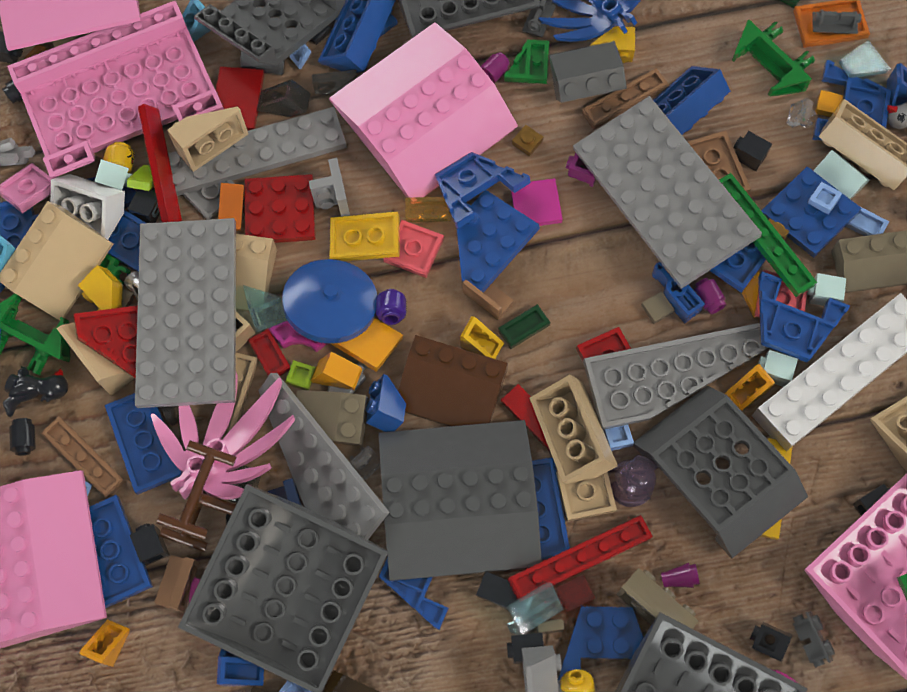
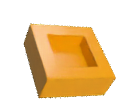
M821 90L815 114L831 117L842 102L843 95Z

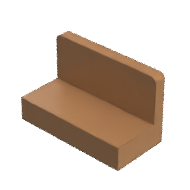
M466 279L462 283L463 293L497 320H500L514 304L513 299L493 284L483 293Z
M171 555L155 599V604L184 612L190 587L200 563L192 558H181Z

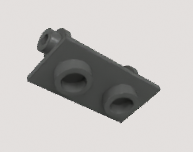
M539 0L540 7L531 9L522 29L523 32L543 38L548 25L541 23L539 17H552L556 8V4L552 0Z
M820 10L819 12H812L813 32L858 34V23L861 22V14H858L857 11L837 13Z
M809 611L806 612V619H804L803 615L794 617L795 623H793V626L800 641L810 638L812 643L804 645L803 648L810 664L813 663L816 668L825 664L824 658L827 659L828 663L832 662V655L835 652L828 639L824 640L820 630H823V625L818 615L813 616L812 612Z

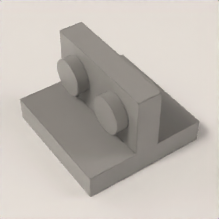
M328 159L331 176L309 181L316 209H329L338 204L341 217L350 216L338 159Z

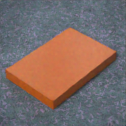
M835 0L794 7L793 12L803 48L867 39L870 35L860 0ZM820 10L837 13L857 11L858 14H861V22L858 23V34L813 32L812 12H819Z

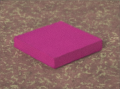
M555 178L531 181L530 184L516 193L511 191L513 208L538 223L539 226L562 223L563 218Z

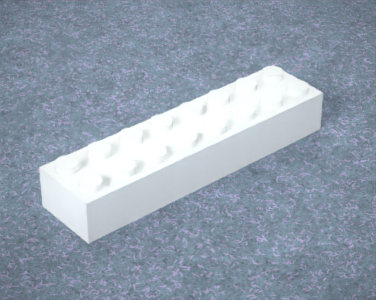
M901 293L758 407L752 417L772 439H776L788 451L907 353V299Z

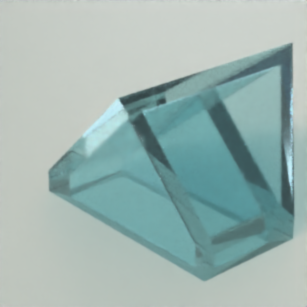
M869 40L839 61V64L850 78L885 74L888 70H891Z
M243 285L248 309L256 332L287 321L283 311L282 297Z

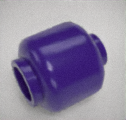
M387 289L379 293L376 298V315L378 319L387 325H395L406 317L407 305L406 297L403 293L395 289Z

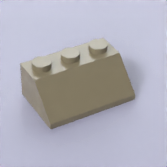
M907 230L839 239L831 250L837 276L846 278L845 293L907 285Z
M638 568L616 594L626 604L633 607V610L650 625H652L659 612L692 629L698 623V620L695 618L696 613L685 604L681 606L675 600V594L668 588L663 587L662 589L655 583L656 578L645 569L642 571Z

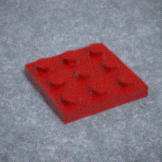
M313 174L245 179V235L272 238L274 243L316 240L315 206L309 181L314 180Z

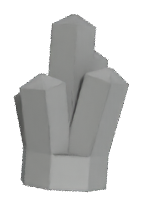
M12 138L0 141V166L26 164L29 158H33L35 154L32 146L19 147Z

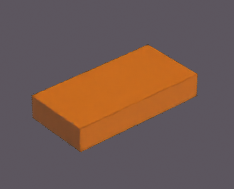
M221 183L218 219L234 218L236 221V231H241L244 185Z

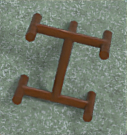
M190 440L186 450L202 455L204 459L181 517L178 520L160 513L156 523L168 527H162L159 534L160 537L205 552L208 542L194 538L197 537L205 540L208 533L207 529L195 525L202 506L232 515L236 504L207 495L203 491L204 485L214 460L234 466L237 457Z

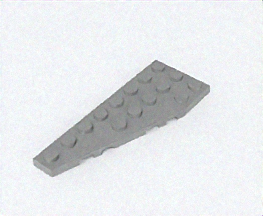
M760 323L584 358L583 363L598 419L602 429L605 430L648 421L769 348L761 345Z
M270 373L258 390L260 396L280 377L278 373ZM282 380V386L269 414V419L273 429H275L292 415L295 417L294 423L278 441L304 507L343 525L368 540L390 512Z

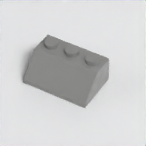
M553 645L521 648L525 692H562L560 680L557 679V671L562 670L560 654H555Z

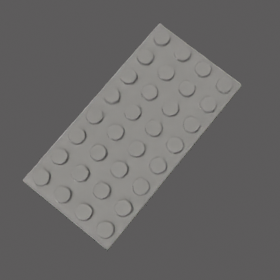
M650 96L573 145V150L681 289L762 235V232Z
M235 219L140 224L135 406L137 408L236 403Z

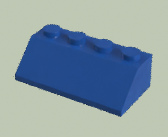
M346 0L318 62L347 74L364 72L369 65V59L377 47V41L385 29L384 25L388 16L392 13V7L396 0Z
M691 66L653 101L682 135L692 129L693 125L700 118L705 117L708 111L716 104L721 103L724 97L731 91L720 69Z

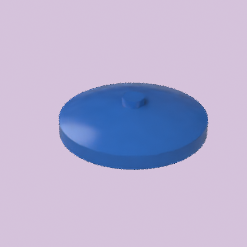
M323 259L303 265L289 277L283 289L282 306L287 321L302 336L321 343H341L358 337L371 325L376 315L377 291L370 277L357 266L341 260Z

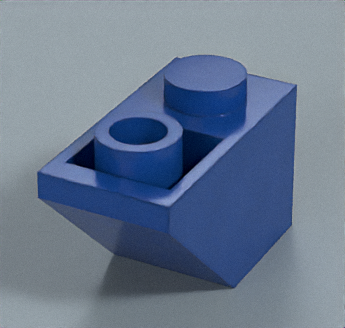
M383 374L378 381H373L369 388L370 401L365 410L367 412L366 423L384 432H394L404 422L406 403L390 378Z

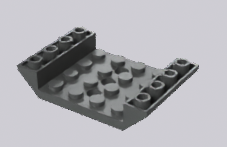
M235 0L221 11L209 4L194 15V19L257 62L277 66L338 18L346 0Z
M709 386L700 390L634 441L633 444L648 463L651 460L655 462L717 534L716 542L731 559L808 498L796 470L727 395ZM735 444H745L748 448V453L738 454L734 448ZM718 458L726 459L729 463V468L719 469L715 464V460ZM699 473L707 474L710 478V483L707 485L698 483L696 475Z

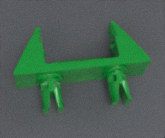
M748 20L732 61L735 62L741 55L743 56L750 52L779 81L770 88L768 93L770 97L805 92L812 78L803 70L815 62L814 56L806 59L809 51H805L793 61L772 41L783 33L782 26L775 29L778 22H773L772 25L762 32L751 20Z
M13 294L0 303V355L9 337L14 336L35 347V354L26 369L33 371L37 375H41L49 357L54 356L60 360L70 362V346L56 329L61 325L69 324L68 319L60 317L57 327L53 328L50 335L15 319L18 305L23 299L22 297Z

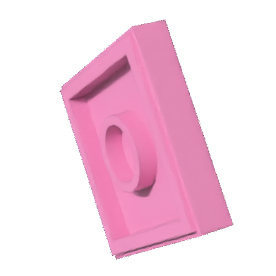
M33 163L0 184V196L21 213H24L51 194L50 176Z

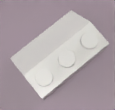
M72 174L51 179L50 202L64 207L106 239H109L124 214L125 191Z

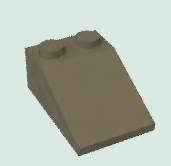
M297 390L296 397L333 443L363 447L367 412L365 410L369 402V398L366 395Z

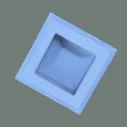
M304 44L289 57L299 69H302L311 56V50Z

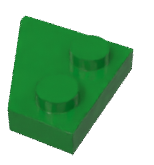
M527 40L522 47L521 53L515 57L509 71H506L504 74V82L547 84L549 41Z

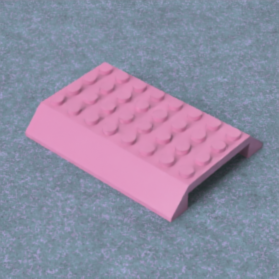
M176 1L140 14L141 21L98 30L7 66L14 85L21 93L45 155L43 160L51 179L94 162V153L106 149L107 146L112 145L114 142H123L143 134L138 106L142 104L159 109L162 126L175 120L181 121L185 117L224 109Z

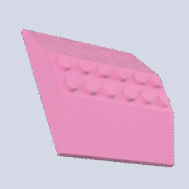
M0 0V17L8 51L141 21L138 0Z
M435 22L329 98L330 102L412 205H415L439 187L435 174L471 152L478 155L483 154L518 127L492 80L467 49Z
M80 470L24 479L0 486V648L107 618L84 472Z
M906 473L804 570L834 612L874 654L907 680V601L897 580V577L907 574Z

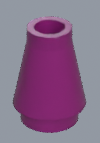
M688 562L669 571L661 572L664 587L694 588V585L700 584L696 564L689 565Z

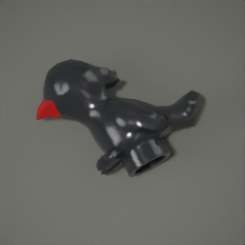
M23 366L18 370V375L11 374L5 383V391L9 393V398L3 402L6 415L12 417L18 405L39 395H42L41 402L44 400L49 402L65 396L69 386L63 376L62 369L60 368L53 375L45 378H37L30 375L26 367Z

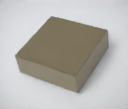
M662 291L641 304L653 324L668 317L675 311Z
M563 620L538 622L536 625L537 633L563 632Z

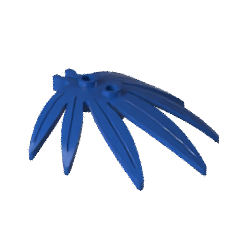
M552 0L553 3L570 12L591 18L539 17L541 23L562 29H578L553 35L556 40L566 42L585 41L603 35L615 25L619 26L624 34L628 31L622 20L624 19L627 23L631 22L634 26L637 24L635 17L630 12L638 5L640 0H586L592 4L591 6L581 0Z

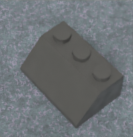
M615 41L549 55L555 96L561 103L627 89L624 66Z

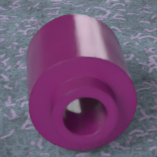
M497 52L492 54L480 67L495 84L508 70L510 62L503 53Z
M704 278L695 284L696 288L694 291L705 303L703 308L710 315L726 307V298L714 279L708 280V278Z

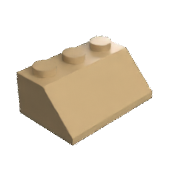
M74 322L56 328L95 380L111 396L135 379L77 340Z

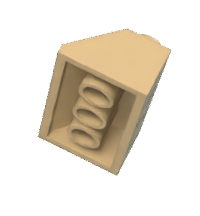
M843 99L823 127L819 138L828 147L838 150L845 159L852 160L859 165L863 172L872 174L883 186L895 190L907 177V143Z
M568 375L530 397L564 484L597 478L618 466L582 381L572 375Z

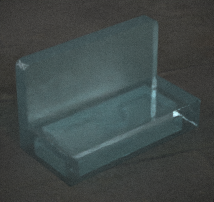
M546 582L510 604L508 609L513 620L507 626L512 634L523 635L564 610L552 583Z

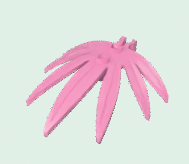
M236 373V395H237V382H238V375H237V373ZM280 377L252 405L223 439L222 437L231 420L235 403L216 404L203 445L236 456L237 458L234 466L214 460L203 491L207 494L224 500L239 498L244 489L230 484L253 480L271 469L269 463L229 472L265 453L294 423L295 417L292 415L278 427L241 451L253 439L268 418L282 386ZM190 405L179 406L180 430L186 449L190 440L199 443L198 429ZM151 414L156 433L171 461L182 472V475L172 480L170 484L173 490L176 492L179 490L181 496L186 499L189 497L204 456L187 450L184 451L168 426L155 414Z

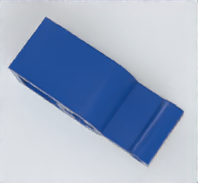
M661 262L655 264L652 277L662 284L664 295L674 308V312L685 324L702 311L705 303L689 284L681 289L665 270Z

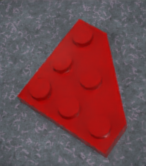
M138 306L75 313L73 318L77 340L136 378Z

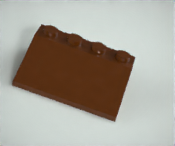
M415 335L398 389L406 403L405 413L449 427L490 423L507 374L508 363Z

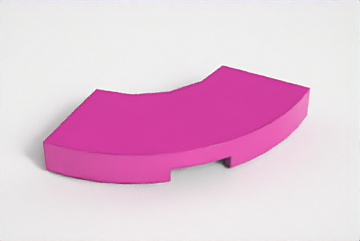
M288 321L280 322L269 328L271 334L283 349L291 345L302 344L318 352L329 344L316 342L302 336L293 329Z

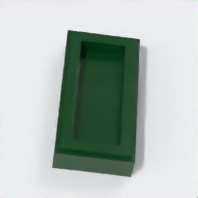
M537 304L500 326L498 332L509 348L512 349L550 326L551 322Z

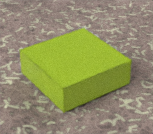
M293 360L285 383L309 391L316 367Z

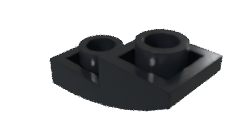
M487 571L476 593L477 597L525 618L534 598L532 596L519 602L508 580Z

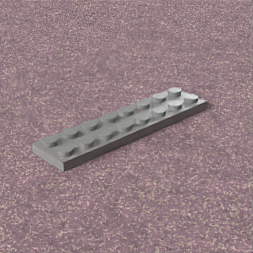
M331 107L249 130L247 136L194 172L182 160L177 151L168 153L173 174V183L175 184L177 196H180L185 192L190 193L201 190L203 187L214 186L213 184L226 183L227 180L233 181L345 149L347 145L335 108Z

